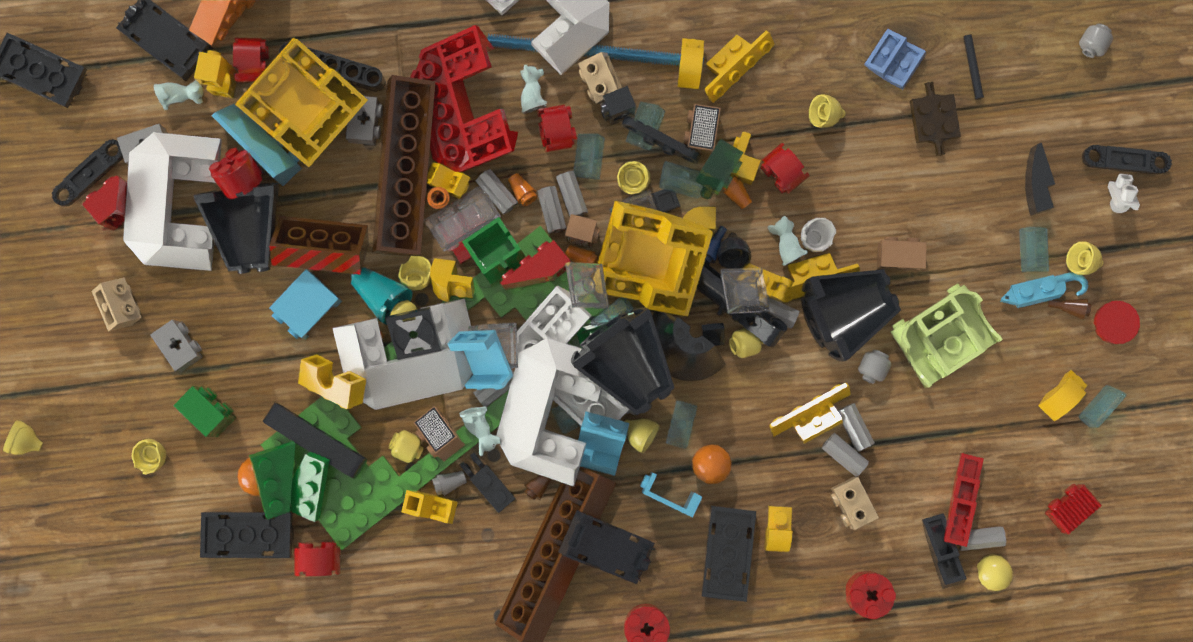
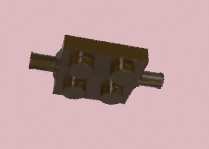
M934 82L924 83L926 96L910 100L916 143L928 142L934 144L936 156L945 155L943 142L961 137L954 94H935Z

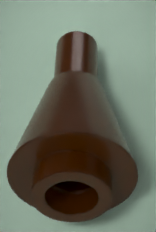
M1053 299L1048 301V307L1062 309V311L1084 320L1085 316L1089 317L1092 304L1088 303V299L1064 301Z
M542 475L537 476L524 485L526 488L524 492L532 500L536 498L541 500L551 482V478Z

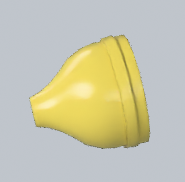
M817 95L810 104L809 119L816 127H831L845 117V110L841 108L840 103L829 95Z
M1078 242L1068 251L1066 258L1067 267L1077 275L1092 274L1103 266L1101 252L1089 242Z
M626 419L624 422L629 423L627 437L631 446L638 452L644 453L653 442L659 430V424L649 419Z
M16 420L7 436L3 451L8 454L23 455L31 451H40L43 442L37 438L34 430L29 425Z

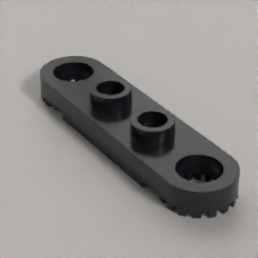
M625 116L621 124L627 130L641 136L643 142L651 146L656 144L661 147V151L667 155H676L693 164H698L701 158V154L694 149L691 151V148L685 147L686 145L649 125L645 126L638 119L635 121V118L631 116Z
M114 139L105 141L100 148L95 150L53 189V201L63 207L72 205L123 159L118 141ZM117 145L119 153L113 157L109 156V148ZM65 189L68 190L70 194L68 200L61 201L59 198L60 192Z
M1091 145L1082 153L1084 164L1091 168L1160 175L1167 172L1172 166V159H1170L1167 153L1151 150ZM1090 151H1096L1099 154L1098 162H1093L1089 159ZM1156 158H1161L1164 161L1163 169H1158L1154 165Z

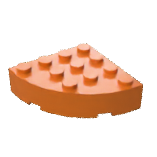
M201 0L189 31L211 45L217 40L222 41L246 8L250 9L256 0Z

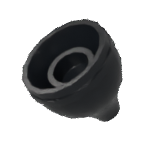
M730 233L718 248V261L721 266L727 269H740L751 261L752 256L749 245L744 239L738 237L736 233Z

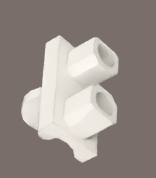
M1119 174L1116 182L1109 181L1108 189L1112 197L1110 206L1116 213L1126 212L1130 207L1133 210H1138L1140 206L1137 199L1138 189L1132 185L1134 180L1132 175Z

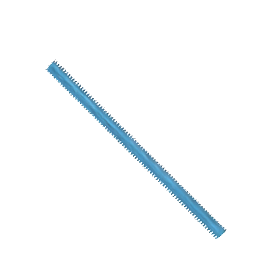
M488 34L487 39L493 47L498 46L499 48L501 46L502 48L504 46V48L509 47V49L512 47V49L517 48V50L519 48L520 50L528 49V51L530 49L531 51L536 50L531 45L533 38L528 40L526 37L525 40L524 37L522 40V37L521 39L519 37L514 39V36L509 38L507 35L506 38L505 35L503 38V35L498 37L497 34L495 37V34L494 36ZM598 45L592 47L584 55H587V57L590 55L591 57L600 52L608 53L609 58L613 59L614 57V60L616 58L621 60L622 58L625 61H629V59L632 61L633 59V62L635 60L640 62L641 60V62L644 61L645 63L646 61L648 63L649 61L652 64L653 62L656 64L657 61V64L660 62V64L664 65L665 62V65L668 63L671 66L672 63L673 66L675 63L676 66H680L681 53L676 55V53L671 54L669 52L668 54L667 52L665 54V52L661 51L660 53L658 51L657 54V51L652 52L650 50V53L649 50L644 51L643 49L642 52L641 49L639 51L638 49L637 51L636 49L634 51L631 49L630 51V48H626V50L623 48L622 50V47L620 49L615 47L614 49V46L611 49V46L610 48L608 46L603 48V45L602 47L600 45L599 47Z

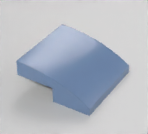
M887 29L864 65L876 75L903 90L925 57L926 51L907 42L906 37Z

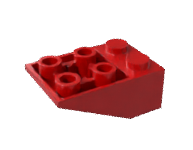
M554 240L550 243L546 241L537 248V254L533 257L530 255L525 257L519 263L521 266L515 271L511 269L502 276L503 281L500 283L505 290L554 281L572 267L571 261Z

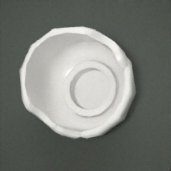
M826 218L812 219L802 228V244L812 252H823L833 244L836 229L833 223Z

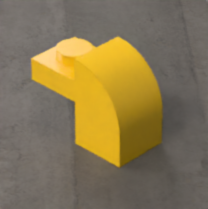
M682 38L677 87L699 89L704 40Z
M742 132L740 137L736 136L732 149L736 151L727 149L724 164L731 177L736 176L742 182L752 185L761 160L744 155L751 134Z
M431 163L427 174V184L433 188L442 187L447 190L450 196L458 199L461 198L462 194L469 187L470 177L466 174L455 172L439 163Z
M716 207L693 208L685 214L683 219L714 232L716 229Z
M434 258L430 269L434 294L446 302H449L451 295L473 298L475 293L473 277L458 275L456 261Z
M1070 370L1064 375L1058 386L1045 394L1038 406L1053 421H1056L1081 401L1086 394L1084 390L1087 385L1081 377Z
M406 490L401 512L453 524L458 502L433 494Z
M768 506L767 528L765 527V551H790L792 542V507Z

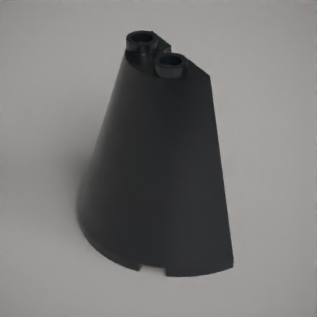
M260 183L245 195L242 192L237 193L236 196L238 198L234 199L227 198L222 190L194 195V200L228 271H237L238 274L251 272V268L257 269V272L271 270L269 245L275 229L279 192L278 183Z
M884 269L813 276L803 283L801 291L804 292V298L801 299V305L806 323L816 342L821 348L826 347L830 351L829 356L838 361L849 360L901 311L898 297L889 291L891 281Z
M645 307L635 308L633 310L634 314L628 315L626 312L622 313L599 327L580 344L582 350L580 352L575 351L571 358L574 368L636 415L649 411L652 408L651 403L655 399L663 400L667 398L675 388L652 314Z
M660 311L654 312L652 317L671 377L683 381L703 380L713 376L726 365L715 345L703 336L699 338L692 337L689 333L690 326L679 317Z

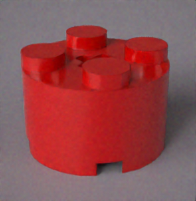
M235 37L236 42H233V67H236L239 73H234L236 82H255L267 68L265 59H269V46H267L266 39Z
M563 104L537 109V117L541 116L542 119L538 126L542 145L546 147L545 152L572 148L575 145L574 140H577L575 127L570 125V119H572L571 107Z
M781 143L761 159L760 169L767 177L772 176L775 179L774 185L781 194L785 192L789 194L809 178L810 175L808 172L806 174L802 172L804 165L789 148L784 150L785 144Z
M237 148L228 150L225 153L226 157L209 167L212 178L229 199L238 198L236 196L237 193L242 192L245 195L252 191L254 187L261 183V174L264 175V172L247 150L238 151Z
M312 542L298 543L297 548H294V576H300V572H303L305 576H331L332 571H335L336 575L340 574V546H337L336 542H321V546H313Z
M861 571L854 574L846 584V601L849 607L865 618L878 619L883 617L894 605L896 593L891 582L883 575L873 571ZM868 590L872 591L873 597L871 599L868 598L866 593Z
M645 603L635 606L627 614L624 621L625 637L628 642H667L670 634V625L665 613L652 604ZM644 623H648L649 626H653V628L649 629L648 633H645L644 630H640V628L644 627Z

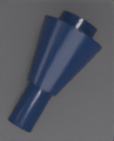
M719 226L711 238L705 262L708 265L716 263L718 248L727 231L723 226Z

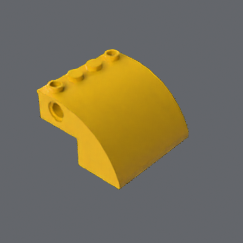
M292 38L235 105L306 166L310 167L368 99L334 69L329 68L298 39Z
M615 201L592 286L601 294L639 300L649 310L688 316L713 231L665 212Z

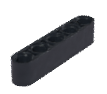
M289 42L284 43V44L280 47L279 53L284 49V47H285ZM308 48L328 67L333 63H337L338 66L335 71L351 85L373 92L381 91L384 88L385 78L376 67ZM351 70H359L357 76L349 77ZM372 76H379L377 83H369Z
M274 402L263 419L266 425L309 452L329 459L331 466L353 479H356L367 462L364 456L277 402Z

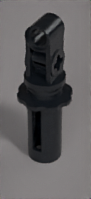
M704 261L696 289L719 306L717 315L720 317L725 313L729 314L734 322H739L765 345L775 347L787 331V325L765 307L757 303L752 295L748 296L744 292L746 286L744 282H741L738 286L734 285Z

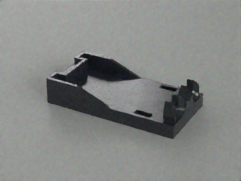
M138 0L135 5H129V8L125 11V17L121 22H118L119 25L116 27L121 33L184 81H187L196 70L199 52L207 53L208 50L213 49L209 43L189 31V28L151 0ZM158 8L163 13L159 15L154 11V9L156 10ZM134 34L141 39L139 42L133 39ZM192 34L194 37H196L195 41H193L187 35ZM167 60L174 64L173 68L167 64Z
M6 33L0 45V78L66 108H69L70 105L72 106L73 98L79 95L83 88L81 84L84 76H87V69L19 37ZM25 44L29 46L31 49L28 50L25 47H23V45ZM62 61L67 62L69 68L62 65ZM9 74L15 77L16 79L13 78V80L7 78V76ZM49 92L55 96L50 98L46 96V93Z
M710 506L702 597L747 602L756 511ZM712 523H716L715 535L711 534ZM747 527H750V538H749V539L746 538V536H747ZM707 568L711 569L710 580L706 579ZM743 573H747L746 584H742Z
M577 510L559 549V553L585 565L637 584L638 581L641 582L640 576L642 572L648 570V566L651 563L649 559L652 550H655L653 547L655 543ZM593 520L599 522L600 527L592 524ZM634 536L638 541L634 542L630 540V537ZM579 554L584 555V556H586V558H584V559L578 558V555H579ZM616 569L623 571L624 573L618 574L615 573Z
M201 512L200 558H292V541L294 539L292 526L293 512H288L276 516L275 519L268 520L265 519L264 512ZM220 515H229L230 519H220ZM219 551H229V553L219 554ZM264 551H274L273 555H264Z

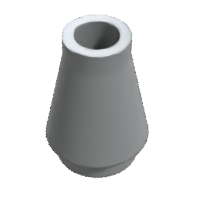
M463 471L436 475L437 478L432 479L438 496L442 494L445 496L462 484L467 483Z

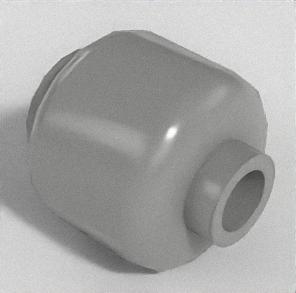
M1103 24L1089 26L1079 41L1082 53L1090 58L1103 56L1113 42L1111 29Z
M874 349L872 352H866L858 367L859 372L863 374L862 379L872 384L875 381H884L891 368V362L888 360L889 356Z

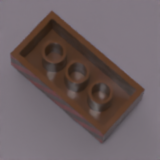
M279 216L269 245L271 264L273 266L361 275L369 246L368 225Z

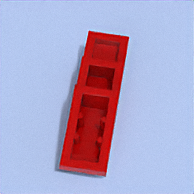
M960 453L944 536L945 542L965 547L968 545L977 505L976 498L981 481L979 478L984 458Z

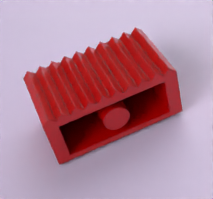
M1084 484L1070 485L1064 491L1066 495L1060 500L1056 498L1048 504L1049 509L1045 514L1061 533L1070 534L1102 506Z

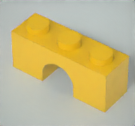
M208 50L207 53L199 52L194 79L200 84L207 85L206 90L212 95L234 98L237 84L234 73H239L221 56V53Z
M317 354L301 359L298 384L306 387L308 391L323 396L326 400L333 401L344 409H351L363 403L366 385L365 378L351 371L333 376V362Z

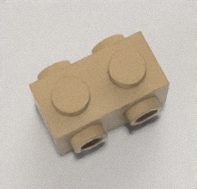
M600 52L579 63L581 68L579 74L582 80L587 82L589 87L587 90L588 95L596 104L603 103V95L622 88L608 53Z
M125 278L100 283L91 291L108 331L132 326L141 319L140 309L135 304L131 288Z
M852 477L830 488L833 493L830 497L836 507L839 506L843 512L840 516L846 527L850 526L851 529L856 530L879 518L858 477Z

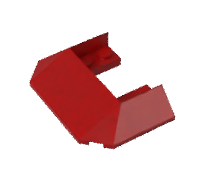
M478 25L471 26L421 49L418 57L420 61L416 70H413L410 78L435 81L430 139L431 154L434 161L459 173L514 152L518 137L517 131H510L504 109H498L474 119L463 80L492 68L488 52L494 50V47Z

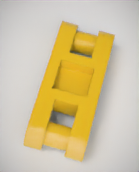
M751 263L743 267V274L739 275L736 280L738 284L744 282L746 288L780 302L784 301L787 289H790L793 281L756 267ZM752 274L756 275L753 281L749 280Z

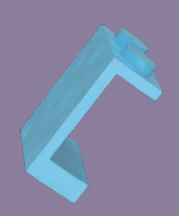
M305 269L269 308L274 312L272 317L280 324L285 322L290 327L288 332L296 339L301 337L306 340L309 337L307 333L332 306L337 307L342 300L313 273Z
M496 330L459 331L447 343L450 351H464L473 376L465 384L466 389L481 390L494 388L499 390L504 388L513 377Z
M586 411L578 441L587 443L580 466L615 476L629 423Z
M652 472L649 476L645 474L640 484V487L643 488V494L690 517L694 516L702 496L691 491L684 507L651 492L650 488L657 474Z

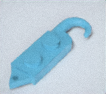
M1073 272L1057 276L1051 275L1011 285L1010 290L1001 298L1000 302L1016 305L1017 308L1057 299L1064 295L1066 291L1065 283L1074 280L1079 281L1082 285V289L1076 293L1077 296H1080L1087 291L1088 281L1083 275H1077Z

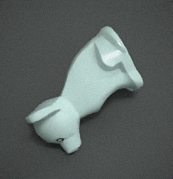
M524 65V70L520 71L522 78L526 82L521 95L522 113L526 114L546 107L547 101L542 99L541 86L538 83L539 78L544 75L543 69Z
M196 80L188 86L172 82L154 84L155 94L164 110H167L170 104L184 102L187 99H191L197 104L203 102V87Z
M783 216L775 225L767 227L770 233L780 236L779 251L783 266L808 253L807 250L801 248L798 238L792 233L794 223L788 220L786 216Z
M486 406L469 408L459 413L465 427L479 439L480 456H483L484 451H491L497 444L501 443L500 437L490 433V426L485 418Z

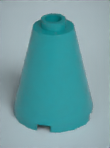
M366 267L362 268L361 275H351V285L381 323L387 325L386 317L391 314L396 304L405 300L411 302L412 290Z

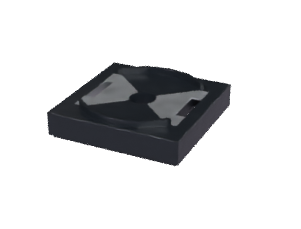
M431 307L386 317L397 360L441 351L442 347ZM412 317H415V318H416V319H411V320H407V321H402V319H407V318H412ZM410 331H416L418 336L411 337L409 333Z

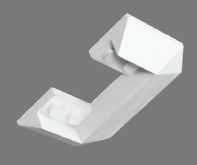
M519 0L487 1L503 15ZM546 0L561 16L531 42V45L560 75L566 72L609 33V2L607 0Z
M153 132L129 153L123 241L144 265L212 271L214 240L208 227L171 223L174 179L216 183L211 176L209 167L213 163L220 161L222 139Z
M559 286L554 288L514 334L517 347L516 363L520 352L546 338L568 344L572 337L592 316L577 302L580 298L579 296ZM556 389L553 398L581 426L586 411L620 420L629 410L603 389L598 402Z
M465 298L428 306L431 307L442 347L441 351L387 361L377 318L333 328L343 373L351 371L366 379L363 403L377 410L464 388L473 374L464 351H450L447 343L459 331H472Z
M546 338L519 353L496 436L500 437V446L512 466L574 486L587 443L545 430L556 389L598 402L602 388L572 365L571 358L575 351L580 352L582 348Z

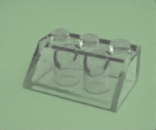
M477 187L426 218L424 223L443 251H451L459 246V242L501 216L489 195L482 188Z

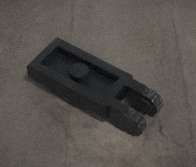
M473 452L470 455L471 459L481 470L474 474L470 466L464 461L460 466L470 477L471 482L499 513L516 498L492 469L485 465Z

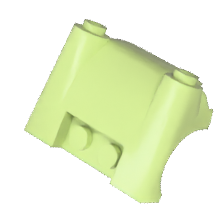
M957 283L947 290L949 294L910 321L905 322L904 319H901L892 325L894 330L891 331V334L924 388L931 387L939 379L948 376L985 352L987 348L996 342L1003 340L991 327L982 312L981 302L983 299L976 292L969 291L965 285L960 286Z

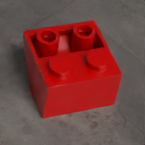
M117 175L108 178L103 183V187L98 191L91 192L86 197V201L82 203L99 225L113 231L125 222L127 181Z

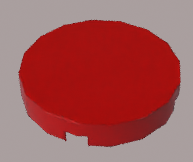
M1111 301L1103 304L1096 311L1094 317L1095 331L1107 343L1124 344L1131 341L1137 335L1140 328V317L1136 309L1129 303Z

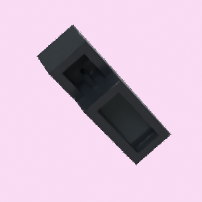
M1038 143L1030 149L1027 160L1025 191L1030 216L1054 208L1048 188L1055 185V181L1042 143Z
M944 513L922 519L927 543L942 589L964 583L967 578L959 560L960 554L956 544L944 541L947 524Z

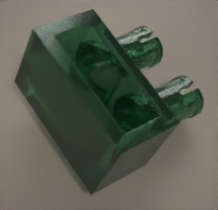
M722 139L719 140L695 182L703 186L700 195L704 199H711L714 193L718 195L722 188L727 189L733 180V177L730 176L731 173L736 174L743 163L739 160L744 152Z

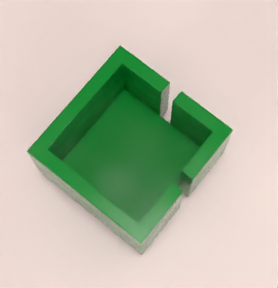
M500 217L462 241L490 284L502 278L508 268L514 270L520 266L519 263L526 257Z
M192 386L173 405L205 437H219L236 419L232 414L234 410L225 402L221 404L216 399L218 395L209 387Z

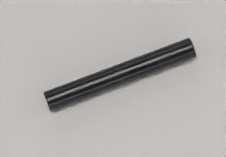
M972 34L963 36L975 100L984 98Z

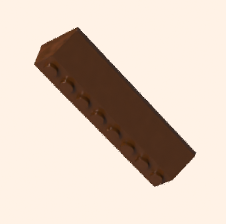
M391 75L387 80L372 253L398 256L421 255L435 81Z
M580 466L574 486L560 483L495 622L496 626L520 642H543L580 563L559 553L574 515L579 510L600 519L616 482ZM593 520L592 524L597 526L598 522Z

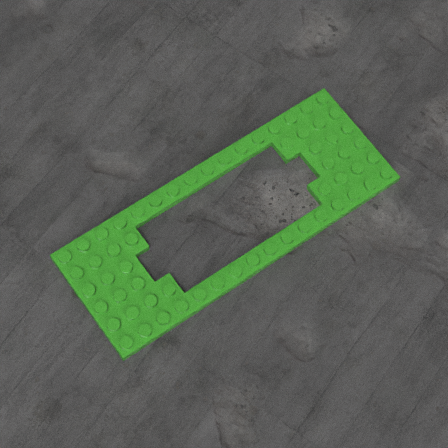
M539 226L517 244L526 257L528 255L533 257L538 253L537 248L546 241L550 243L552 240L544 229ZM573 266L554 281L505 290L501 285L502 278L490 284L483 273L480 272L473 278L475 289L473 298L451 295L449 300L450 302L465 298L467 311H469L486 298L501 318L516 308L527 321L554 288L559 286L579 296L580 298L577 302L593 317L603 316L605 320L614 318ZM588 320L582 327L595 324L596 322ZM410 331L409 333L411 337L418 336L416 331ZM575 334L568 344L581 348L577 334ZM393 342L384 347L387 361L397 359ZM509 390L487 407L485 418L490 426V433L499 427ZM322 396L298 415L359 453L349 438L362 427L348 409L341 408L338 404L331 400H326ZM464 425L456 433L465 446L446 461H443L438 456L434 458L428 453L400 476L385 456H381L370 466L366 462L356 479L347 476L329 464L319 522L337 545L340 546V549H345L402 504L405 499L406 490L418 491L435 478L436 475L440 474L478 444L479 439ZM276 432L260 445L266 450L291 442L292 440ZM296 443L293 477L304 456L309 453L308 450Z

